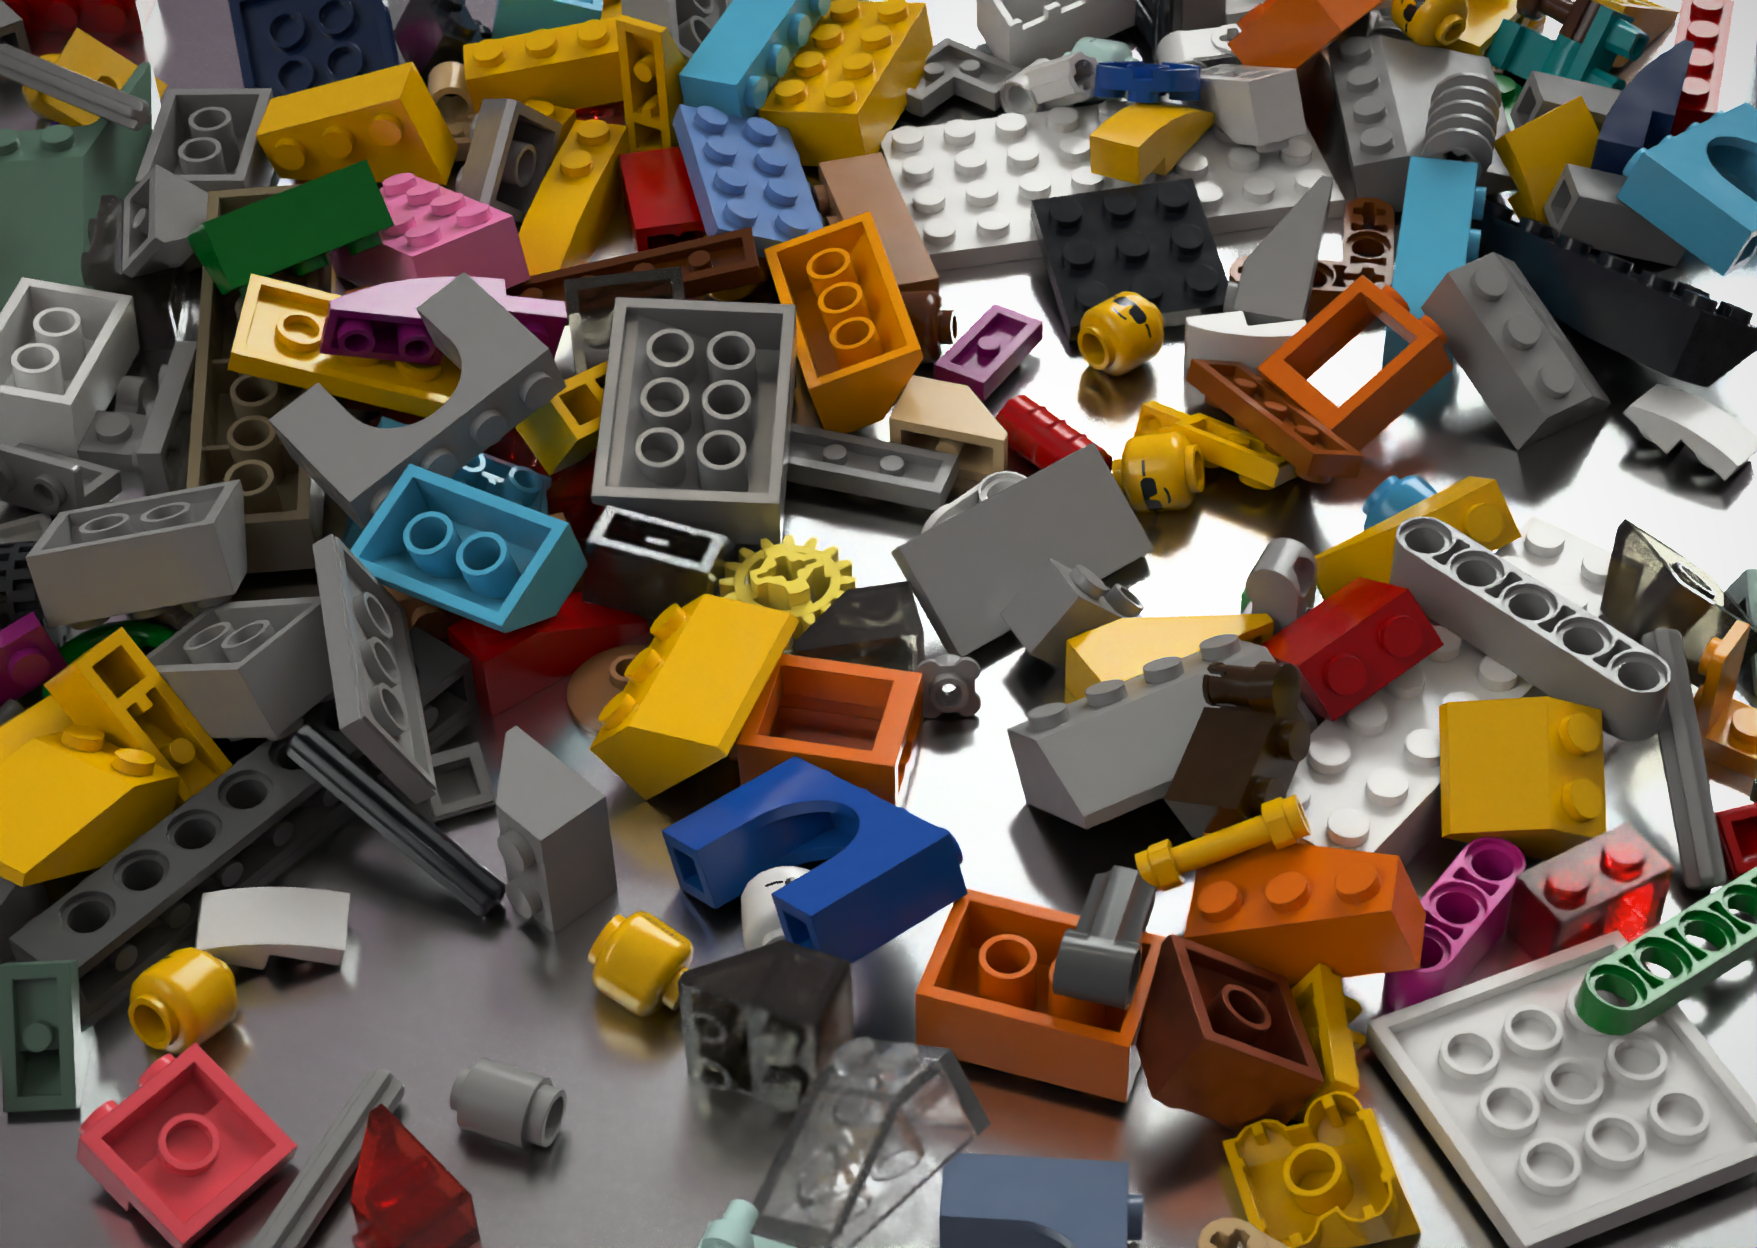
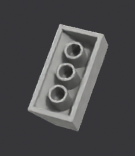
M1235 634L1218 635L1202 641L1199 644L1200 651L1186 657H1164L1145 664L1142 668L1144 674L1129 680L1112 679L1096 683L1085 690L1086 697L1069 704L1056 702L1032 709L1027 713V721L1006 729L1026 803L1082 828L1089 829L1165 797L1204 707H1221L1210 706L1203 697L1202 684L1204 674L1221 677L1219 674H1210L1207 670L1208 666L1213 662H1223L1226 665L1255 667L1261 661L1276 662L1267 647L1239 640ZM1300 697L1297 708L1313 732L1318 727L1317 721Z

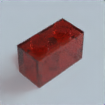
M1627 821L1516 875L1506 932L1533 960L1619 930L1624 938L1628 939L1661 922L1674 865Z

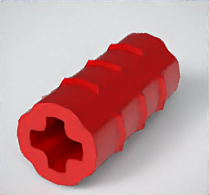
M1017 395L1008 400L996 416V420L1008 433V446L1016 451L1020 458H1026L1037 466L1039 470L1093 443L1086 433L1081 434L1068 425L1065 419L1061 420L1049 412L1046 406L1039 405L1026 395ZM1095 443L1096 447L1098 448L1100 454L1102 455L1104 461L1106 462L1108 468L1111 471L1113 462L1112 456L1109 455L1105 449H1103Z

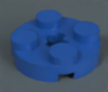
M1144 61L1100 62L1096 64L1094 96L1123 98L1126 96V91H1128L1127 101L1157 103L1160 102V96H1165L1166 92H1169L1170 100L1198 101L1200 100L1201 67L1173 62H1162L1161 65L1144 64Z

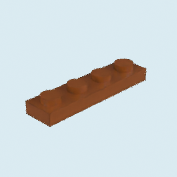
M1191 359L1186 381L1205 395L1204 401L1215 408L1224 410L1233 417L1236 427L1253 433L1262 440L1266 451L1286 459L1296 467L1295 473L1299 477L1322 484L1329 483L1331 477L1358 478L1364 455L1243 363Z

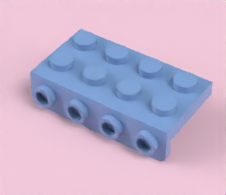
M679 104L672 123L707 237L751 227L757 254L759 257L766 258L764 249L823 228L822 216L817 211L811 194V185L806 180L800 163V154L796 151L788 128L776 126L760 117L745 119L727 115L711 106L696 108Z

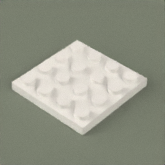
M1619 930L1368 1021L1367 1043L1509 1248H1565L1757 1171V1103L1678 1004L1632 1033L1623 1036L1598 1032L1588 1026L1578 1016L1574 1006L1575 998L1586 972L1592 965L1628 944V941ZM1642 963L1643 967L1652 973L1648 966ZM1605 990L1596 991L1600 998L1610 1004L1619 1007L1629 1006L1625 999L1615 993Z

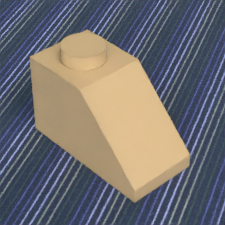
M912 375L889 418L890 442L958 455V478L981 482L986 476L995 472L1007 471L1008 433L969 386Z

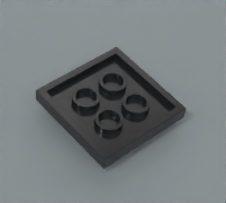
M1192 178L1032 200L1031 219L1069 341L1078 340L1080 321L1088 309L1124 291L1138 293L1153 303L1162 314L1164 327L1185 324L1186 317L1223 313L1229 282Z

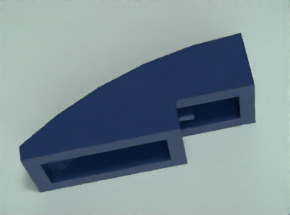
M1682 40L1661 53L1639 71L1622 90L1605 118L1597 139L1591 169L1623 175L1626 164L1639 149L1643 147L1650 149L1670 135L1694 42Z

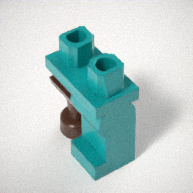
M1517 0L1516 10L1518 14L1533 21L1548 16L1560 23L1562 26L1556 39L1523 24L1503 18L1485 57L1490 59L1492 66L1524 79H1528L1531 71L1534 70L1622 91L1625 88L1626 81L1609 73L1617 54L1636 61L1642 56L1650 38L1633 24L1635 18L1592 0Z

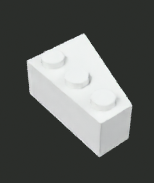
M976 0V27L996 58L1025 69L1039 58L1053 60L1063 57L1064 53L1067 51L1071 52L1075 44L1083 37L1104 39L1134 26L1136 0Z

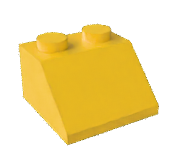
M1548 696L1447 702L1439 706L1441 829L1443 838L1470 843L1482 837H1498L1516 845L1525 856L1552 862L1607 842L1601 709Z

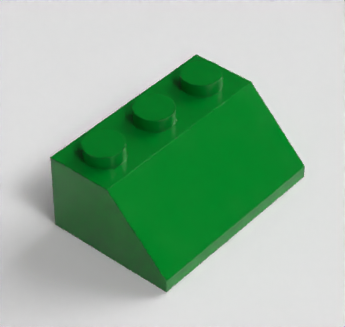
M365 159L203 222L187 236L192 250L222 295L239 290L242 299H245L251 273L272 278L273 275L293 268L297 278L330 265L326 254L347 247L350 256H354L383 244L379 233L394 226V223L369 164Z

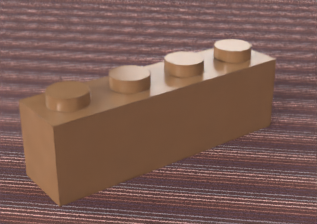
M882 152L820 162V185L812 186V196L817 211L820 212L822 218L825 217V227L870 211L899 290H932L940 294V281L937 271Z

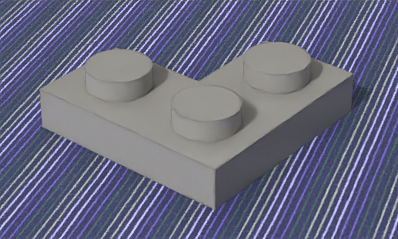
M946 37L934 45L927 57V65L924 66V76L916 89L909 87L906 92L908 104L904 110L924 117L956 94L996 111L1002 106L1000 102L1001 85L1023 69Z

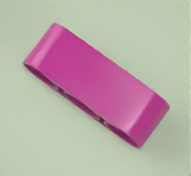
M1482 837L1473 840L1465 846L1423 896L1420 902L1425 910L1426 919L1420 969L1384 973L1383 998L1391 1009L1398 1011L1460 988L1513 922L1518 910L1526 868L1525 856L1516 845L1498 837Z

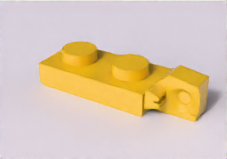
M1154 400L1146 402L1141 406L1134 436L1173 431L1181 432L1188 439L1190 445L1197 444L1200 447L1204 467L1218 468L1221 466L1238 473V479L1242 483L1257 489L1270 490L1298 476L1295 473L1296 467L1282 456L1279 457L1264 449V442L1252 433L1199 412L1189 415Z

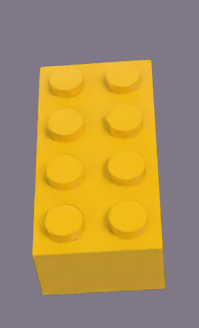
M831 0L828 13L825 16H821L810 32L807 43L799 48L789 63L785 75L779 78L766 98L763 107L758 110L760 118L766 119L776 126L789 129L796 151L800 154L802 166L819 167L820 162L879 152L881 142L886 133L892 130L908 104L906 92L909 87L916 89L924 76V66L927 65L926 59L934 47L926 3L906 2L905 0H885L883 2Z

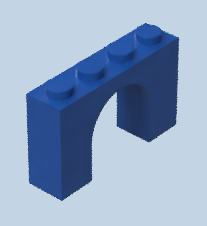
M797 756L791 757L662 830L680 888L714 909L740 896L747 883L763 871L779 866H797L807 862L829 859L771 893L790 954L829 978L968 894L960 865L963 863L962 850L955 837L947 829L917 817L905 808L897 807L871 794L867 789L859 788L833 775L830 771L821 769Z

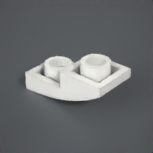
M1243 311L1186 317L1183 359L1185 367L1189 369L1191 359L1236 361L1243 363L1262 378L1257 367L1304 327L1306 321L1303 319L1248 326Z
M1656 384L1623 412L1638 427L1640 433L1646 439L1657 444L1666 454L1683 441L1695 453L1703 465L1713 469L1723 480H1727L1757 453V435L1748 427L1715 405L1673 387Z
M247 887L203 893L199 906L195 948L208 952L226 964L264 970L269 955L339 966L346 951L350 893L301 887Z

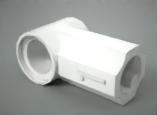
M1079 51L1053 60L1046 58L1037 59L1001 85L1000 102L1002 108L1006 113H1036L1049 111L1059 106H1068L1094 97L1096 64H1098L1095 57H1088Z

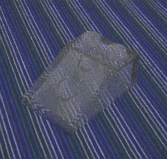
M859 1037L839 1047L831 1057L832 1064L810 1082L752 1204L759 1214L750 1234L797 1248H854L984 1131L991 1123L952 1049L918 1045L913 1042L902 1043L871 1039L869 1037Z

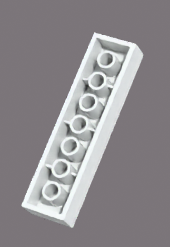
M1532 515L1519 528L1522 537L1499 548L1495 552L1498 556L1621 633L1625 634L1634 624L1645 572L1644 567L1535 515ZM1428 618L1444 644L1442 647L1333 722L1326 719L1311 733L1308 753L1299 762L1286 793V798L1297 795L1311 830V835L1298 839L1297 844L1398 855L1405 867L1441 829L1439 706L1447 702L1551 696L1433 619Z

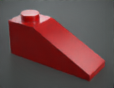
M612 589L570 593L556 616L508 633L500 632L467 618L448 627L447 631L450 647L471 659L478 705L493 718L574 673L581 664L592 656L628 643L649 631L648 621Z

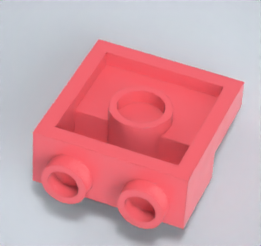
M195 1042L177 1058L168 1053L156 1060L139 1078L137 1082L139 1088L119 1105L114 1100H110L92 1112L79 1129L81 1136H79L76 1160L127 1212L135 1207L174 1248H189L293 1159L298 1146Z

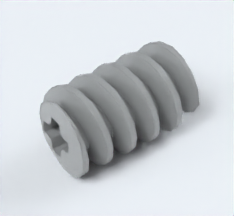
M1459 72L1447 76L1438 83L1430 99L1421 157L1478 163L1475 185L1477 186L1482 179V173L1488 170L1493 160L1495 135L1497 134V122L1501 106V91L1498 85L1486 75L1476 72Z

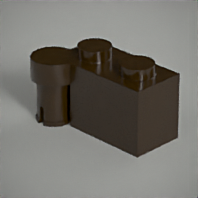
M1261 661L1255 667L1213 662L1208 666L1207 670L1210 674H1219L1221 677L1204 674L1202 684L1203 697L1210 706L1221 707H1204L1164 798L1191 837L1199 838L1204 833H1213L1262 815L1261 804L1279 797L1286 798V793L1297 766L1308 753L1310 735L1312 733L1311 727L1297 708L1301 688L1300 677L1296 667L1291 663Z

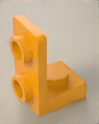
M1737 620L1723 640L1713 637L1706 646L1698 666V674L1705 676L1706 679L1705 683L1697 690L1694 696V703L1704 757L1757 780V708L1733 699L1751 627L1750 624Z

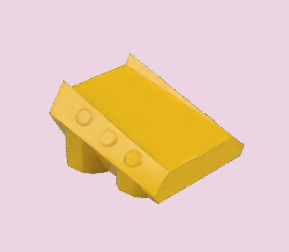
M1334 1091L1316 1098L1307 1108L1304 1117L1305 1123L1286 1127V1125L1277 1120L1263 1119L1245 1126L1237 1138L1222 1141L1248 1221L1258 1230L1290 1248H1354L1422 1233V1227L1414 1211L1375 1109H1363L1358 1099L1347 1092Z

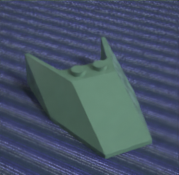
M151 62L140 63L121 89V91L149 103L148 113L152 115V120L148 125L144 123L140 131L130 130L101 117L96 122L84 126L69 127L57 124L45 129L19 131L7 128L0 129V313L22 277L109 292L121 275L124 198L136 186L135 179L161 108Z

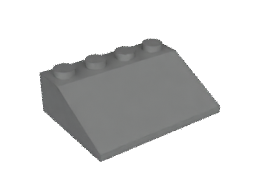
M1382 35L1367 38L1352 37L1342 43L1327 45L1335 100L1356 198H1378L1388 202L1393 207L1394 212L1403 211L1410 156L1421 157L1430 99L1436 85L1447 76L1459 72H1476L1486 75L1496 83L1490 59L1434 46H1421L1414 42ZM1502 101L1499 108L1495 140L1510 132ZM1495 148L1493 149L1492 163L1488 170L1482 173V179L1477 185L1487 187L1486 195L1518 189Z
M616 297L591 492L592 503L719 543L761 545L760 539L767 538L773 545L781 544L797 358L796 305Z

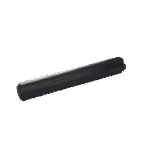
M306 724L292 735L288 741L286 751L289 758L476 915L485 917L501 903L505 894V884L319 728L312 724Z

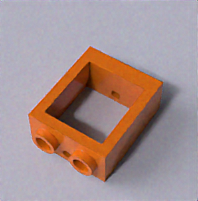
M1362 274L1259 365L1257 369L1263 380L1360 452L1453 369V366L1443 347L1448 342V338L1443 330L1426 315H1423L1420 319L1409 312L1408 304L1394 288L1385 285L1380 289ZM1378 317L1406 340L1409 345L1338 407L1307 380Z
M782 653L729 752L730 761L738 762L740 786L791 757L797 756L821 769L830 771L833 775L859 788L867 789L871 794L898 807L924 719L923 673ZM779 706L881 720L872 751L769 736Z

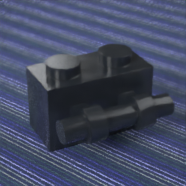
M410 0L394 29V36L405 63L414 62L428 88V75L432 68L439 63L447 61L458 62L464 65L463 45L491 39L492 32L488 27L483 26L479 20L472 19L465 5V0ZM447 94V95H445V96L455 97V96H459V95H457V94Z

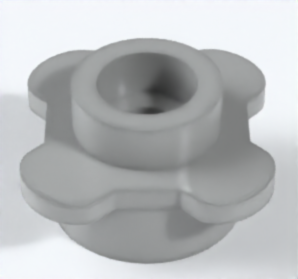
M943 654L919 663L916 672L923 673V716L936 718L941 713L958 712L962 716L969 717L980 710L982 705L981 697L975 692V680L980 676V666L974 659L953 654ZM952 684L955 688L951 692H946L943 690V686Z

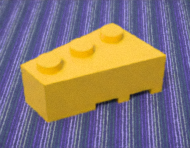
M413 61L272 98L268 103L255 135L280 179L314 180L366 159L376 183H382L385 179L397 174L413 173L415 176L429 182L447 185L459 149Z

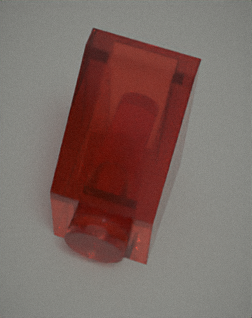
M382 1103L371 1110L368 1116L351 1196L352 1209L358 1233L352 1236L354 1247L469 1248L481 1240L472 1194Z

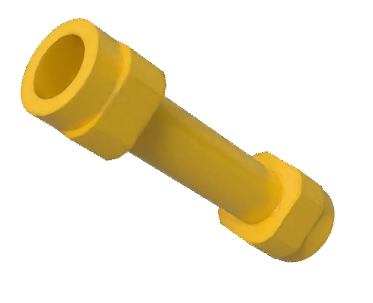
M1295 794L1284 799L1279 797L1261 804L1262 815L1173 847L1169 839L1148 846L1147 850L1136 853L1135 861L1141 877L1147 883L1155 886L1156 892L1159 890L1165 892L1184 885V874L1272 841L1277 850L1298 843V839L1311 835V830L1304 809Z

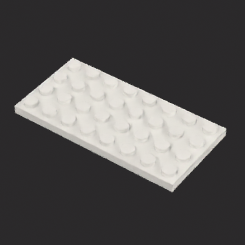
M1167 93L1165 96H1160V101L1202 110L1194 101L1170 100ZM1108 100L1101 104L1073 108L1059 106L1049 111L1036 113H1005L994 118L970 121L957 119L946 124L923 127L902 126L886 133L881 142L879 152L883 154L936 271L1040 258L1043 255L1031 219L1032 200L1137 186V184L1091 173L1089 135L1105 120L1121 109L1137 102ZM1214 122L1166 176L1151 172L1140 185L1192 178L1213 235L1276 226L1322 175L1333 177L1307 125L1306 134L1288 138V147L1272 152L1257 153L1256 146L1234 143ZM1334 177L1328 219L1341 218L1344 213L1345 199Z

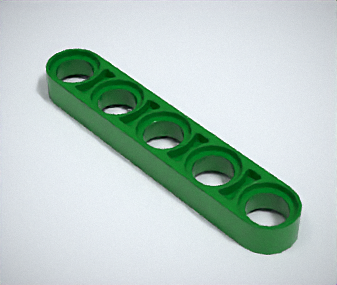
M1757 866L1592 965L1586 972L1575 998L1574 1006L1578 1016L1588 1026L1601 1033L1617 1036L1632 1033L1757 954V924L1743 921L1730 911V909L1745 912L1757 920ZM1686 936L1702 938L1714 945L1718 951L1700 948L1690 942ZM1648 962L1661 966L1669 971L1674 978L1666 979L1657 976L1645 969L1642 963ZM1605 990L1615 993L1625 999L1629 1006L1619 1007L1610 1004L1600 998L1596 991Z

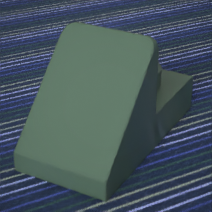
M78 960L15 962L0 965V1050L3 1113L77 1109L81 1106L94 1037V1026H81Z

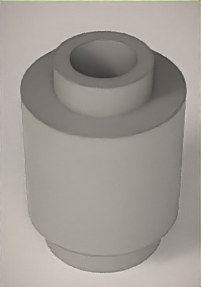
M486 1057L478 1059L472 1068L465 1067L459 1072L450 1095V1108L457 1111V1124L459 1128L523 1149H529L533 1144L548 1147L553 1142L562 1124L567 1102L565 1090L553 1087L550 1077Z

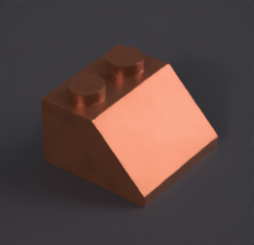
M1172 933L1165 938L1161 944L1136 1041V1047L1152 1099L1159 1101L1169 1108L1183 1109L1212 1119L1232 1130H1242L1245 1126L1263 1119L1277 1120L1286 1125L1324 1084L1323 1076L1287 978Z

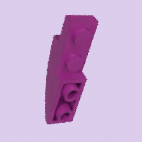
M429 277L389 282L353 291L331 300L319 344L320 354L440 365L443 353L435 346L416 308L457 277ZM471 277L550 349L553 358H555L567 321L565 301L510 296L506 294L504 279Z

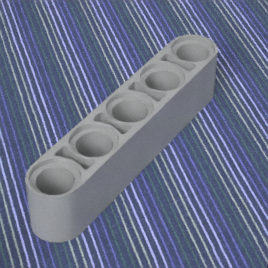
M1420 516L1407 519L1397 527L1389 584L1408 588L1426 616L1552 698L1601 709L1602 730L1620 740L1636 742L1647 740L1657 733L1660 729L1671 681V670L1660 656L1446 522L1433 517Z

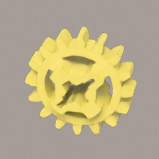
M786 535L783 539V544L773 545L767 538L760 539V551L755 553L743 547L739 550V563L726 562L724 565L725 578L719 579L720 597L791 612L799 620L784 650H790L794 639L801 638L809 646L816 645V633L822 631L825 634L835 636L838 634V620L850 621L852 619V604L857 603L856 577H852V563L850 560L839 561V550L835 546L819 551L817 538L811 537L804 545H795L792 535Z

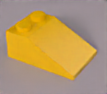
M67 725L64 727L63 732L31 738L0 762V876L21 887L102 867L130 846L136 838L148 832L173 813L181 775L155 764L156 758L150 753L137 749L121 748L104 740L105 734L90 726Z

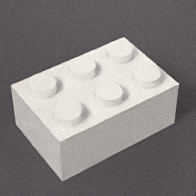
M22 277L0 313V443L14 447L19 443L79 459L77 449L97 410L106 411L117 391L121 378L126 375L140 350L133 296Z

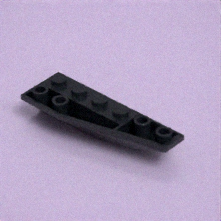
M1485 199L1482 221L1471 220L1470 229L1481 230L1480 247L1487 255L1494 252L1515 262L1550 314L1587 338L1668 377L1708 388L1757 352V326L1750 323L1754 313L1745 308L1723 300L1719 303L1710 298L1711 293L1678 281L1675 289H1673L1676 284L1674 281L1646 270H1642L1641 274L1631 271L1633 263L1601 251L1599 257L1590 253L1593 245L1561 233L1558 241H1555L1550 236L1553 227L1526 216H1521L1519 223L1511 219L1515 210Z

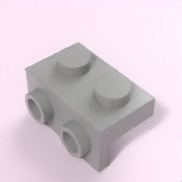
M0 443V501L56 517L59 512L106 504L122 492L120 470L19 443L15 447Z

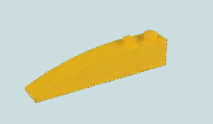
M598 119L575 121L543 178L518 233L530 276L589 263L623 198L618 154L630 153L628 126L610 124Z

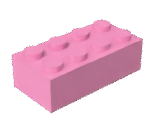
M413 173L391 176L382 182L383 188L379 189L394 223V226L379 233L383 244L354 256H350L347 247L332 252V265L335 275L360 287L416 278L458 277L463 272L467 273L470 277L504 279L506 289L530 279L513 215L493 208L487 203H481L466 197L462 193H456L441 187L437 183L419 178Z

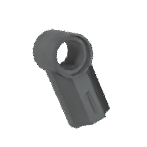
M1114 865L1108 872L1095 874L1076 930L1068 928L1061 940L1053 974L1052 989L1054 994L1128 1010L1137 985L1142 957L1141 944L1155 905L1156 887L1147 883L1141 877L1138 870Z

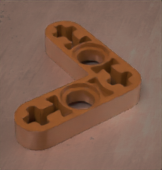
M1361 197L1350 201L1346 205L1342 230L1341 261L1318 260L1313 284L1320 285L1321 287L1312 288L1307 312L1319 313L1362 274L1380 289L1385 285L1392 287L1394 271V210L1388 202L1373 197ZM1364 224L1373 225V229H1374V230H1370V229H1365V230H1363V225H1364ZM1368 253L1378 257H1363L1357 254ZM1248 256L1239 258L1231 264L1228 282L1239 283L1243 264Z

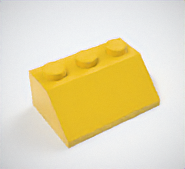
M619 16L600 20L592 19L583 23L552 29H538L530 33L498 39H485L477 43L463 45L465 81L476 115L480 111L483 99L509 98L523 104L528 99L547 101L552 105L572 110L623 101L616 19Z
M705 593L682 608L676 603L672 604L652 624L650 633L655 637L649 647L641 651L626 668L624 676L629 681L624 690L613 697L601 711L598 721L603 726L589 750L646 801L725 758L729 754L779 661L799 620L791 612Z

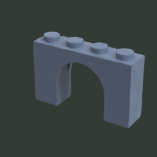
M944 1152L939 1211L940 1248H1127V1240L1142 1241L1143 1194L1128 1193L1129 1162Z

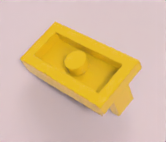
M1318 963L1291 989L1324 1079V1084L1291 1118V1120L1299 1123H1305L1304 1117L1307 1108L1316 1098L1334 1091L1347 1092L1354 1095L1360 1089L1359 1070L1356 1065L1355 1053L1366 1044V1035L1349 1029L1348 1025L1362 1013V1008L1358 1001L1343 995L1341 976L1333 974L1331 967Z

